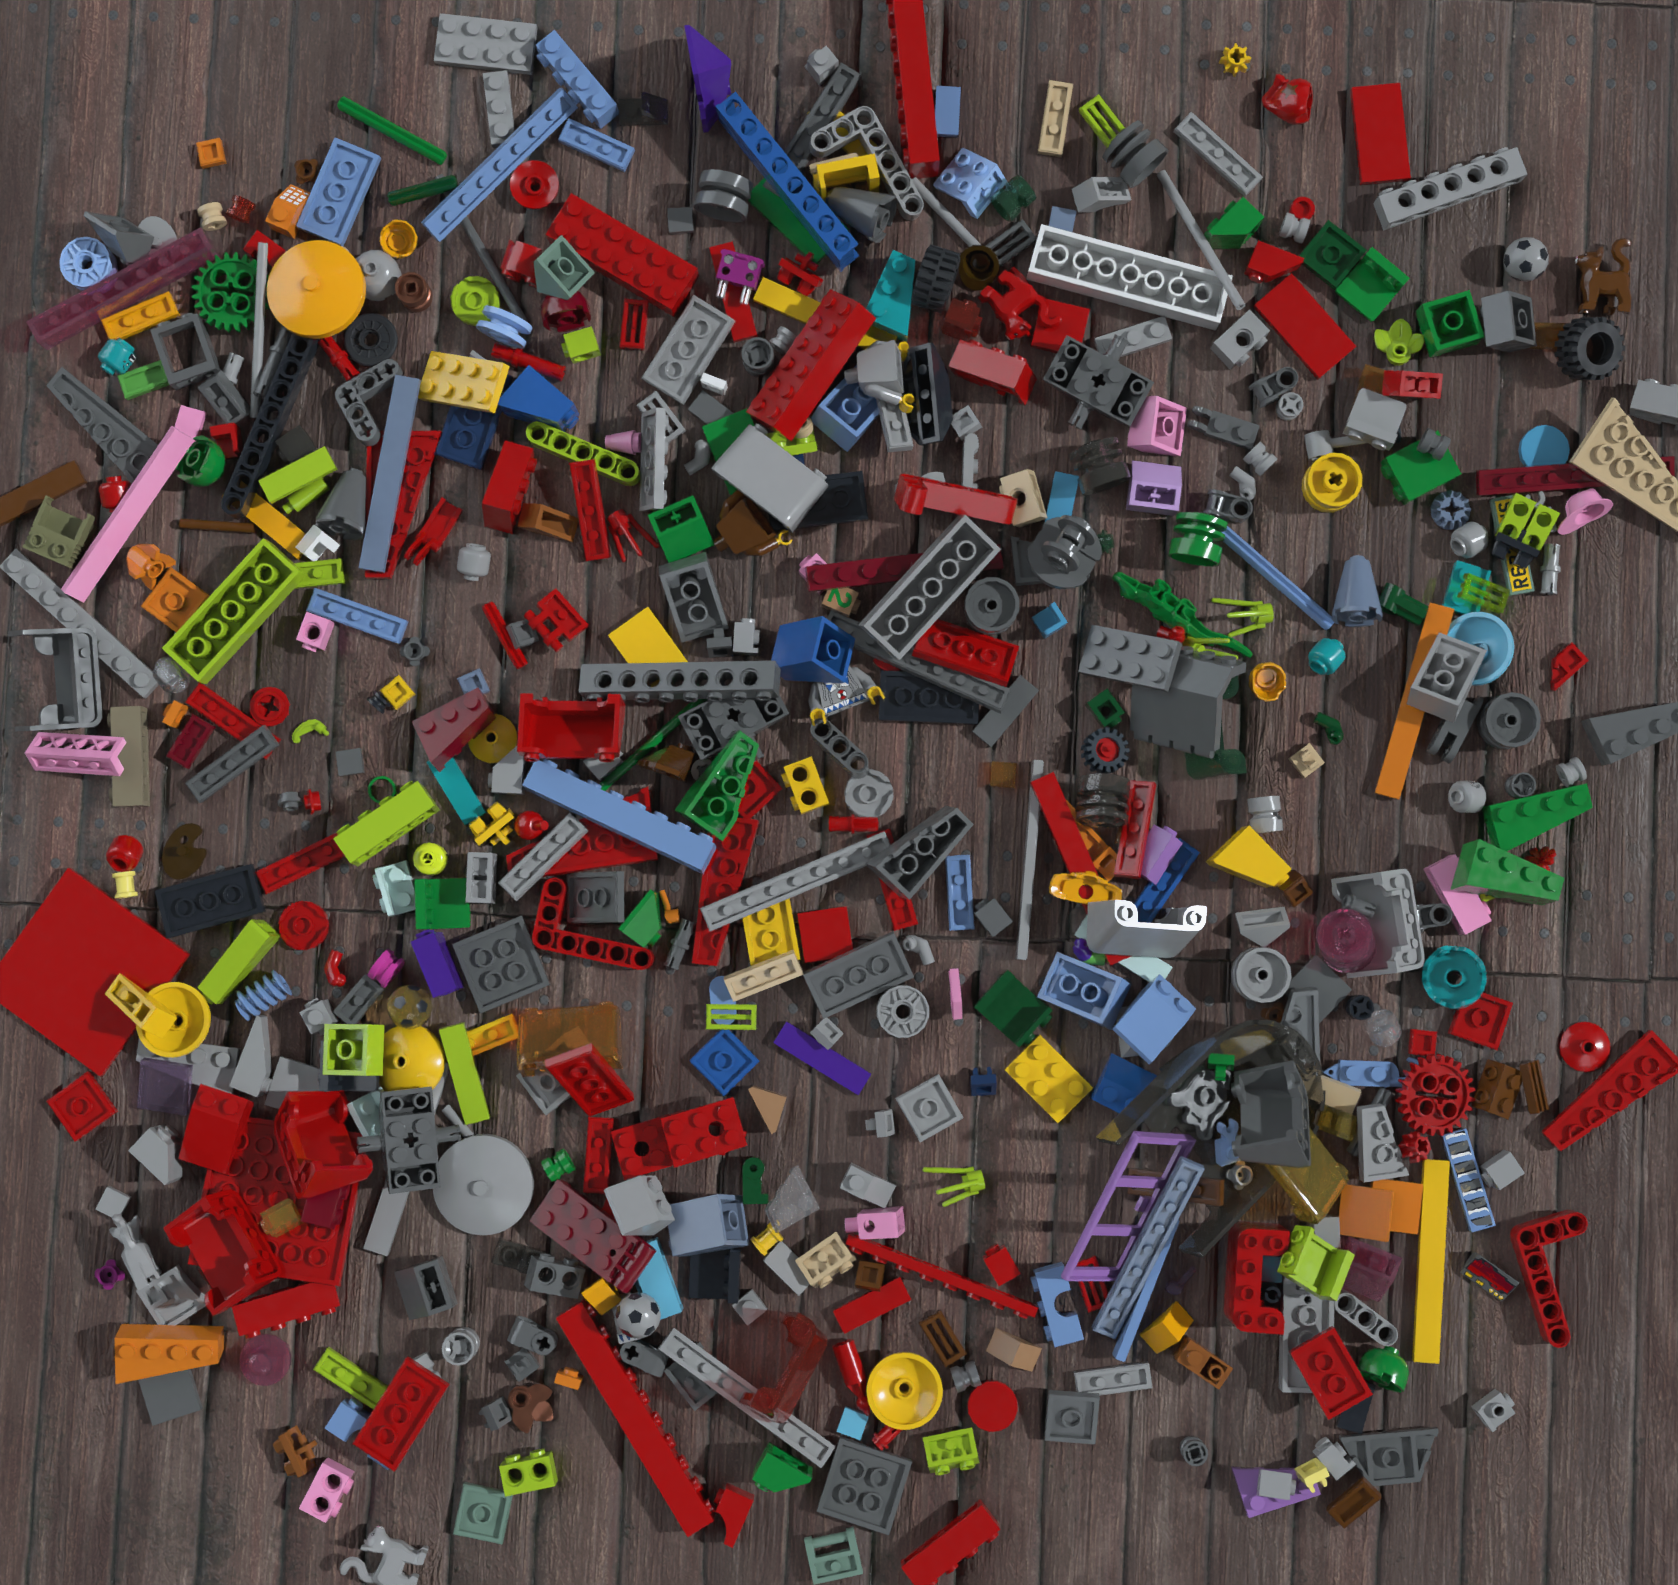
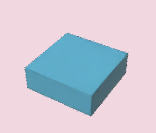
M845 1406L837 1432L861 1440L869 1416Z

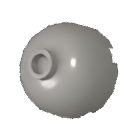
M369 250L361 253L356 260L365 276V298L372 301H382L391 294L394 295L396 293L395 283L402 275L398 263L389 254L381 250Z

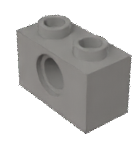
M1249 309L1213 343L1210 349L1231 370L1235 365L1238 367L1242 366L1250 358L1248 353L1253 348L1258 351L1268 341L1265 337L1270 330ZM1236 338H1245L1247 346L1238 345Z

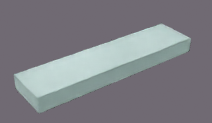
M1087 915L1074 936L1087 940ZM1131 956L1118 962L1149 983L1159 974L1166 979L1172 969V966L1157 957Z

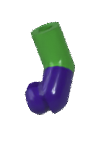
M1078 938L1074 941L1073 953L1081 962L1090 965H1105L1106 958L1104 954L1091 952L1087 947V940Z

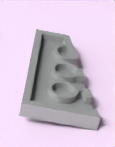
M139 1039L136 1061L198 1086L203 1084L234 1095L235 1089L229 1087L239 1062L241 1048L202 1043L197 1049L187 1055L168 1058L152 1053Z

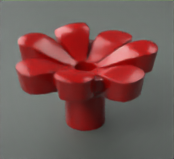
M1548 846L1542 847L1540 851L1537 848L1530 849L1531 856L1524 857V860L1550 871L1548 865L1554 863L1555 849H1549Z

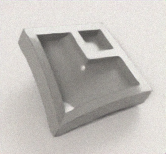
M179 1264L161 1274L159 1279L148 1282V1286L136 1290L158 1325L175 1326L206 1306L205 1294L194 1285Z

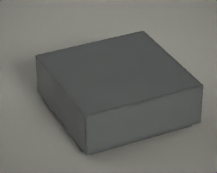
M692 207L667 208L669 235L694 233Z
M527 619L506 626L515 650L540 641L536 631H533L528 625Z
M361 748L335 752L340 777L365 773Z

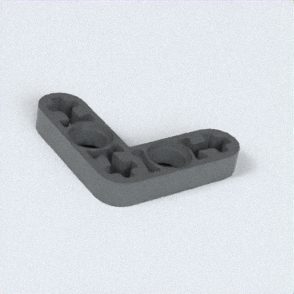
M393 359L380 362L340 385L335 391V398L356 437L365 446L375 445L380 440L381 433L364 401L391 387L394 384L395 375H403L401 367ZM392 369L393 374L389 375L387 370ZM380 374V377H381L383 380L380 381L379 378L377 377V375ZM369 379L375 380L371 388H363L365 381ZM349 393L354 403L349 404L345 399V394ZM363 410L364 413L360 419H352L355 411ZM365 425L370 430L371 435L369 437H366V433L362 428Z

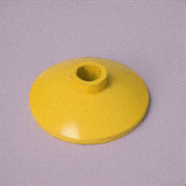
M495 714L496 719L475 739H471L468 742L471 752L481 761L498 763L517 746V731L512 722L502 715ZM490 733H494L496 736L494 742H488L487 736Z

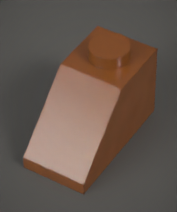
M523 503L517 527L536 534L573 542L579 518L542 504Z

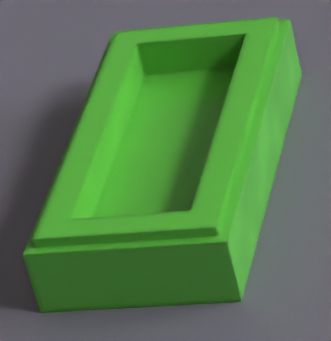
M161 360L128 371L125 374L117 375L126 400L169 386Z

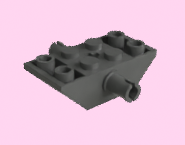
M1115 334L1105 354H1101L1069 336H1066L1043 380L1078 403L1067 422L1071 426L1074 425L1079 417L1080 419L1075 428L1081 430L1091 411H1095L1129 427L1131 426L1154 382L1123 366L1118 361L1126 345L1129 343L1125 338L1122 339L1119 347H1117L1121 336ZM1102 378V383L1105 385H1099L1098 388H1095L1092 379Z
M757 678L751 679L747 685L755 684ZM779 695V698H771L769 701H760L756 698H746L745 701H734L731 698L722 699L719 702L707 700L679 715L678 718L702 761L720 753L738 730L756 742L754 737L757 733L769 728L789 715V712ZM733 710L741 713L738 715L739 720L737 722H734L733 719L728 720L730 712ZM758 747L756 755L758 759L764 757V754Z
M432 1086L380 1092V1134L357 1137V1144H359L357 1146L358 1153L381 1150L389 1194L441 1188L437 1146L441 1142L460 1141L461 1134L457 1133L461 1132L459 1124L437 1128L435 1125ZM408 1133L414 1136L410 1144L403 1141L404 1138L408 1137Z

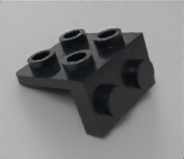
M324 1040L321 1041L319 1050V1091L374 1092L379 1089V1076L323 1075Z

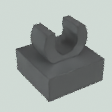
M724 628L714 629V638L707 639L709 658L734 656L732 638L725 637Z
M521 1348L504 1361L518 1382L541 1366L531 1351L525 1348Z
M503 1396L494 1399L479 1411V1415L484 1414L486 1418L485 1428H490L491 1431L501 1428L512 1420L511 1412Z

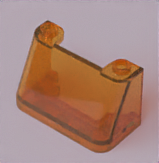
M604 1001L595 1006L539 1010L538 1008L524 1009V1012L519 1014L517 1068L522 1077L535 1076L537 1068L541 1072H546V1059L590 1043L594 1045L613 1069H623L619 1007L613 1005V1002Z

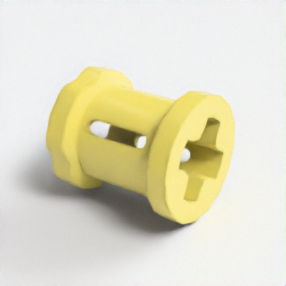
M135 871L112 874V878H115L117 894H115V899L138 896V892L134 888L133 876L136 875Z

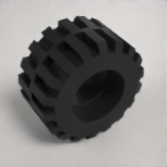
M932 244L926 249L913 289L912 305L942 313L945 310L958 271L960 253Z
M1580 317L1571 320V323H1566L1563 326L1564 331H1559L1557 335L1559 341H1555L1554 346L1557 347V352H1554L1555 357H1558L1556 363L1558 367H1563L1561 372L1564 375H1569V378L1577 380H1602L1604 377L1611 376L1613 374L1612 370L1619 368L1618 362L1623 360L1624 356L1621 354L1622 351H1625V345H1622L1624 336L1619 334L1621 331L1619 326H1614L1615 322L1607 320L1605 317ZM1591 338L1593 352L1590 359H1588L1586 345Z

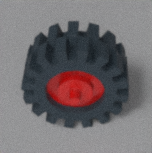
M1100 728L1084 739V745L1081 746V750L1084 753L1080 755L1081 759H1086L1084 765H1089L1091 772L1097 771L1096 774L1098 775L1103 773L1108 775L1125 765L1124 762L1128 760L1126 754L1129 753V748H1125L1128 742L1121 739L1124 737L1122 733L1116 734L1118 731L1116 729L1110 731V728Z

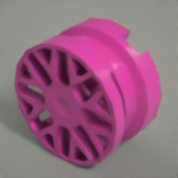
M388 948L374 963L368 973V977L372 980H378L381 987L385 988L399 973L405 960L403 958L398 959L394 955V951Z

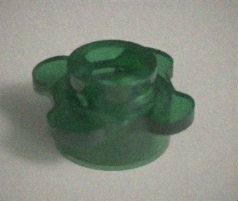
M1103 529L1102 533L1096 535L1100 541L1102 553L1106 552L1110 555L1112 554L1111 548H1115L1112 533L1108 534L1107 530Z

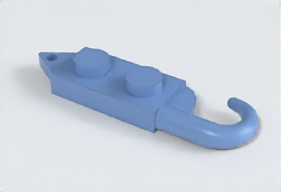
M1407 1058L1408 1062L1419 1065L1417 1059ZM1338 1060V1063L1323 1070V1073L1332 1079L1350 1086L1402 1087L1403 1085L1398 1082V1079L1406 1078L1399 1077L1397 1066L1389 1061Z

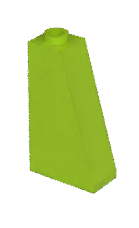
M251 919L198 986V989L203 992L202 995L208 1003L223 1004L281 938L280 934L266 921Z

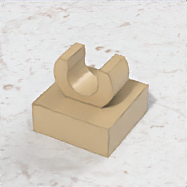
M1310 743L1289 758L1303 778H1306L1325 763Z

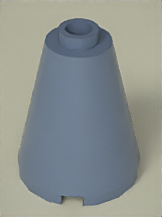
M1356 555L1345 561L1332 611V621L1338 624L1339 620L1344 621L1347 627L1374 625V620L1378 619V622L1382 621L1383 613L1370 561L1366 560L1364 556Z

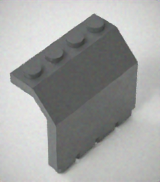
M1182 646L1169 692L1132 685L1130 730L1134 731V739L1148 743L1153 742L1155 745L1174 748L1175 750L1191 754L1195 752V755L1212 759L1215 751L1220 749L1223 694L1232 677L1246 672V662L1238 661L1234 656L1220 657L1216 656L1215 652L1212 651L1198 652L1194 651L1193 647Z

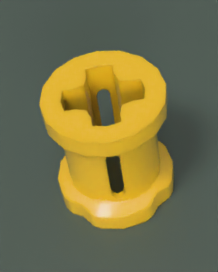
M771 1223L757 1237L753 1236L750 1238L755 1247L764 1256L768 1254L767 1251L773 1245L784 1239Z

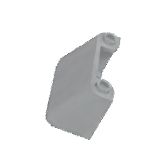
M756 423L755 426L749 424L711 469L717 476L727 480L731 486H734L772 515L773 518L778 519L785 528L793 533L827 489L828 484L825 482L827 477L816 468L814 471H811L766 436L768 432Z
M1396 869L1331 879L1332 894L1337 901L1342 903L1345 895L1350 896L1353 894L1360 900L1376 905L1375 910L1371 909V911L1375 912L1371 919L1353 912L1349 913L1355 951L1348 953L1344 960L1347 978L1400 973L1419 969L1423 966L1425 960L1413 883L1409 871L1406 869Z
M1107 900L1088 902L1087 945L1092 952L1097 954L1159 958L1175 957L1204 927L1207 906L1166 908L1167 915L1164 918L1155 920V923L1138 922L1137 908L1130 901Z

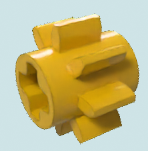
M1235 43L1231 49L1224 48V56L1219 61L1220 64H1224L1225 69L1223 73H1233V77H1236L1237 72H1246V64L1251 61V57L1246 56L1247 47L1241 48Z

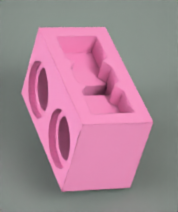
M327 1458L319 1468L299 1509L325 1523L331 1516L335 1518L342 1507V1503L339 1501L343 1493L347 1495L354 1483V1480L351 1479L354 1471ZM331 1474H335L340 1478V1485L331 1483ZM319 1497H323L328 1501L329 1505L327 1508L319 1505Z

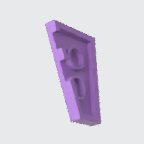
M1231 1467L1248 1518L1321 1495L1318 1484L1315 1483L1313 1485L1315 1492L1312 1493L1297 1477L1294 1468ZM1259 1469L1292 1474V1479L1296 1480L1295 1495H1290V1500L1256 1495Z

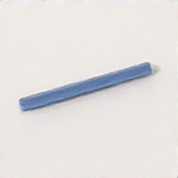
M1227 526L1226 531L1222 532L1225 534L1224 543L1324 630L1329 629L1334 624L1331 615Z

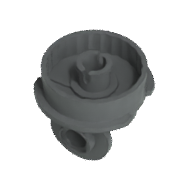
M1063 515L1047 520L1042 526L1043 529L1036 536L1034 543L1027 550L1028 561L1034 574L1041 582L1056 589H1071L1083 585L1089 577L1095 562L1099 561L1102 555L1101 544L1096 533L1087 521L1077 516Z

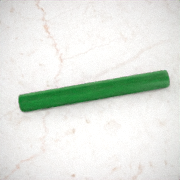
M342 96L338 101L337 107L342 112L439 165L445 162L447 154L442 149L345 96Z

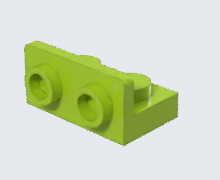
M814 430L809 436L794 438L792 441L775 432L767 433L766 435L791 455L817 451Z
M972 1427L923 1437L930 1473L945 1475L950 1473V1469L960 1468V1470H969L979 1463Z

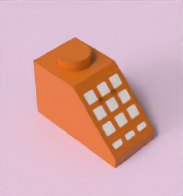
M290 184L275 198L265 222L272 230L295 239L299 230L296 225L310 192Z

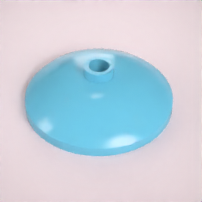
M1471 612L1458 617L1450 623L1448 636L1487 650L1472 686L1490 683L1506 671L1513 658L1514 639L1510 629L1500 618L1486 612Z

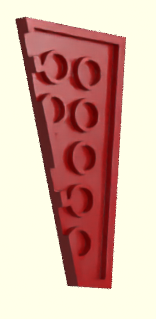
M648 786L634 795L623 798L624 801L629 803L636 801L646 806L645 810L652 813ZM582 818L578 821L588 832L542 877L657 861L658 854L592 821ZM540 841L533 842L506 855L508 872Z

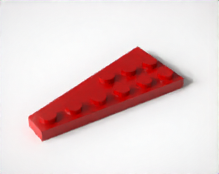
M367 431V437H369L371 434L370 431ZM380 431V440L375 445L367 446L366 526L384 431ZM411 431L385 573L365 570V578L392 579L435 456L441 431Z

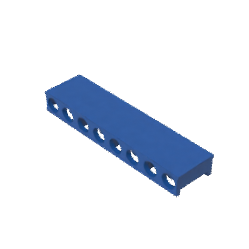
M735 91L722 103L715 106L719 122L837 269L842 272L847 265L859 257V254L854 249L858 246V243ZM734 102L739 104L736 108Z

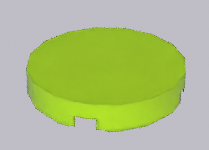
M469 276L459 284L457 283L450 297L451 307L456 317L463 323L471 326H476L479 320L491 321L482 313L484 306L500 307V296L496 287L488 279L480 276Z

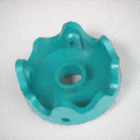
M1442 946L1433 952L1424 963L1422 971L1424 989L1428 996L1442 1007L1449 1009L1468 1007L1474 1004L1485 990L1487 982L1485 965L1472 950L1466 947ZM1451 971L1459 972L1462 975L1461 982L1456 985L1450 984L1447 981L1448 973Z

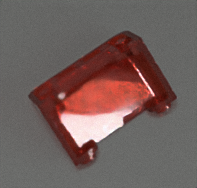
M786 1312L781 1322L788 1331L786 1341L796 1346L775 1388L761 1386L755 1393L744 1392L739 1401V1404L774 1423H784L789 1419L827 1346L825 1333L811 1319L799 1312Z

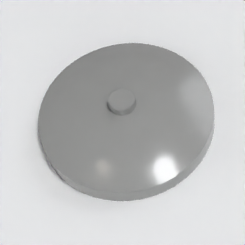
M476 1134L465 1137L454 1143L438 1162L441 1188H433L434 1199L444 1218L461 1231L474 1235L500 1233L513 1226L524 1215L530 1205L534 1191L532 1168L524 1153L505 1138L492 1134Z

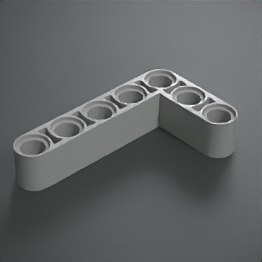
M868 106L859 107L812 134L809 149L812 155L817 158L826 157L859 139L867 155L875 153L879 177L888 193L895 196L893 200L897 201V209L900 215L908 221L916 220L919 217L924 206L923 199L871 108ZM859 116H866L870 123L862 125L858 122L857 118ZM843 127L849 134L841 137L836 133V129ZM877 137L881 140L882 145L874 147L870 144L869 139ZM818 139H823L827 143V147L819 149L814 142ZM889 159L893 162L894 167L886 169L882 166L881 161ZM897 180L902 181L906 188L904 190H897L893 183ZM913 202L917 205L918 210L910 212L906 209L905 204Z

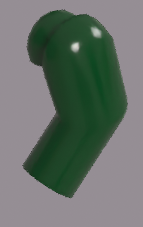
M1317 712L1313 723L1325 728L1327 738L1331 744H1340L1344 737L1340 722L1335 718Z

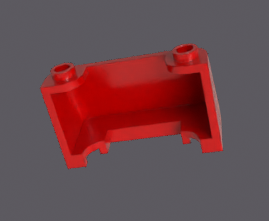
M520 693L517 752L520 756L524 757L525 761L537 762L539 758L599 759L601 762H614V758L619 757L625 718V703L621 694H608L606 701L602 697H597V701H549L548 697H542V700L533 699V693Z
M344 1090L287 1092L275 1117V1137L298 1199L311 1198L365 1180L372 1173V1160L366 1154H358L356 1156L344 1122L347 1116L350 1115L347 1107L350 1101L347 1100Z
M232 1189L204 1196L163 1227L172 1245L189 1247L212 1289L205 1293L204 1298L205 1305L210 1310L212 1316L224 1312L281 1275V1266L243 1199Z

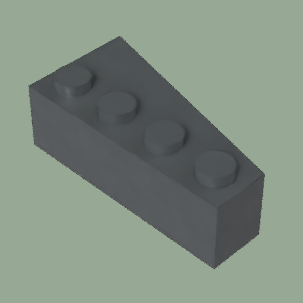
M1678 702L1580 721L1601 766L1612 764L1677 734Z

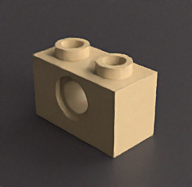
M1026 469L1000 478L1002 485L999 486L1001 494L1018 498L1021 493H1024L1026 496L1023 505H1019L1018 502L1016 504L1012 520L1013 526L1023 527L1047 519L1034 471Z

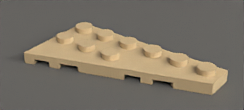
M1611 397L1569 462L1678 532V481L1667 470L1665 463L1644 435H1641L1634 426L1631 418L1621 409L1616 398Z

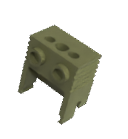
M45 496L32 524L33 527H31L29 536H27V540H25L22 548L74 570L84 556L83 554L86 552L85 550L88 548L97 526L93 525L95 517L87 513L86 519H79L52 507L51 502L54 499Z

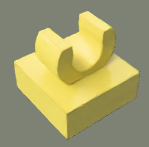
M1317 1458L1294 1468L1297 1477L1312 1493L1315 1492L1313 1485L1317 1482H1320L1324 1487L1327 1486L1325 1478L1330 1475L1327 1468Z

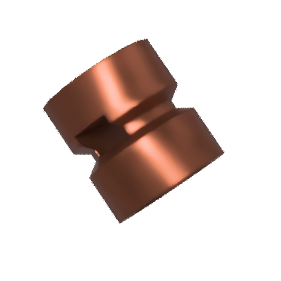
M407 272L402 274L395 283L396 295L407 310L422 312L430 307L433 294L421 275L415 272Z

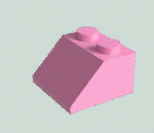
M1147 396L1129 428L1127 446L1141 452L1181 456L1187 408L1159 396Z

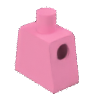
M903 1206L885 1207V1209H864L857 1214V1217L845 1218L846 1233L859 1232V1239L898 1238L905 1232ZM869 1220L874 1223L875 1227L869 1224Z

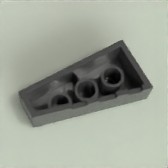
M944 806L866 862L865 865L899 897L910 900L974 824L958 808Z

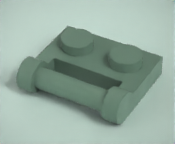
M854 1527L846 1528V1531L821 1537H804L814 1585L863 1574ZM846 1541L849 1542L850 1548L820 1555L815 1554V1548Z

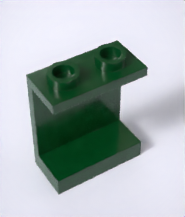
M1007 969L973 1006L1018 1047L1022 1044L1026 1047L1034 1039L1035 1035L1033 1032L1038 1026L1043 1028L1052 1018L1050 1015L1052 1009L1044 1004Z

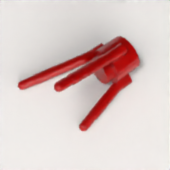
M624 509L615 511L607 518L610 524L608 529L613 536L622 562H625L626 558L618 534H624L637 555L642 556L639 546L629 532L632 526L655 548H659V544L635 521L631 514L627 515Z

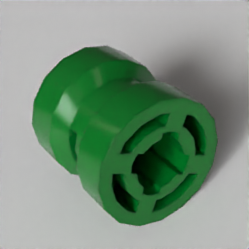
M564 1148L556 1152L554 1157H547L541 1161L544 1171L552 1182L560 1179L562 1174H569L575 1170V1166Z

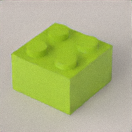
M324 1024L323 1075L383 1076L384 1025Z

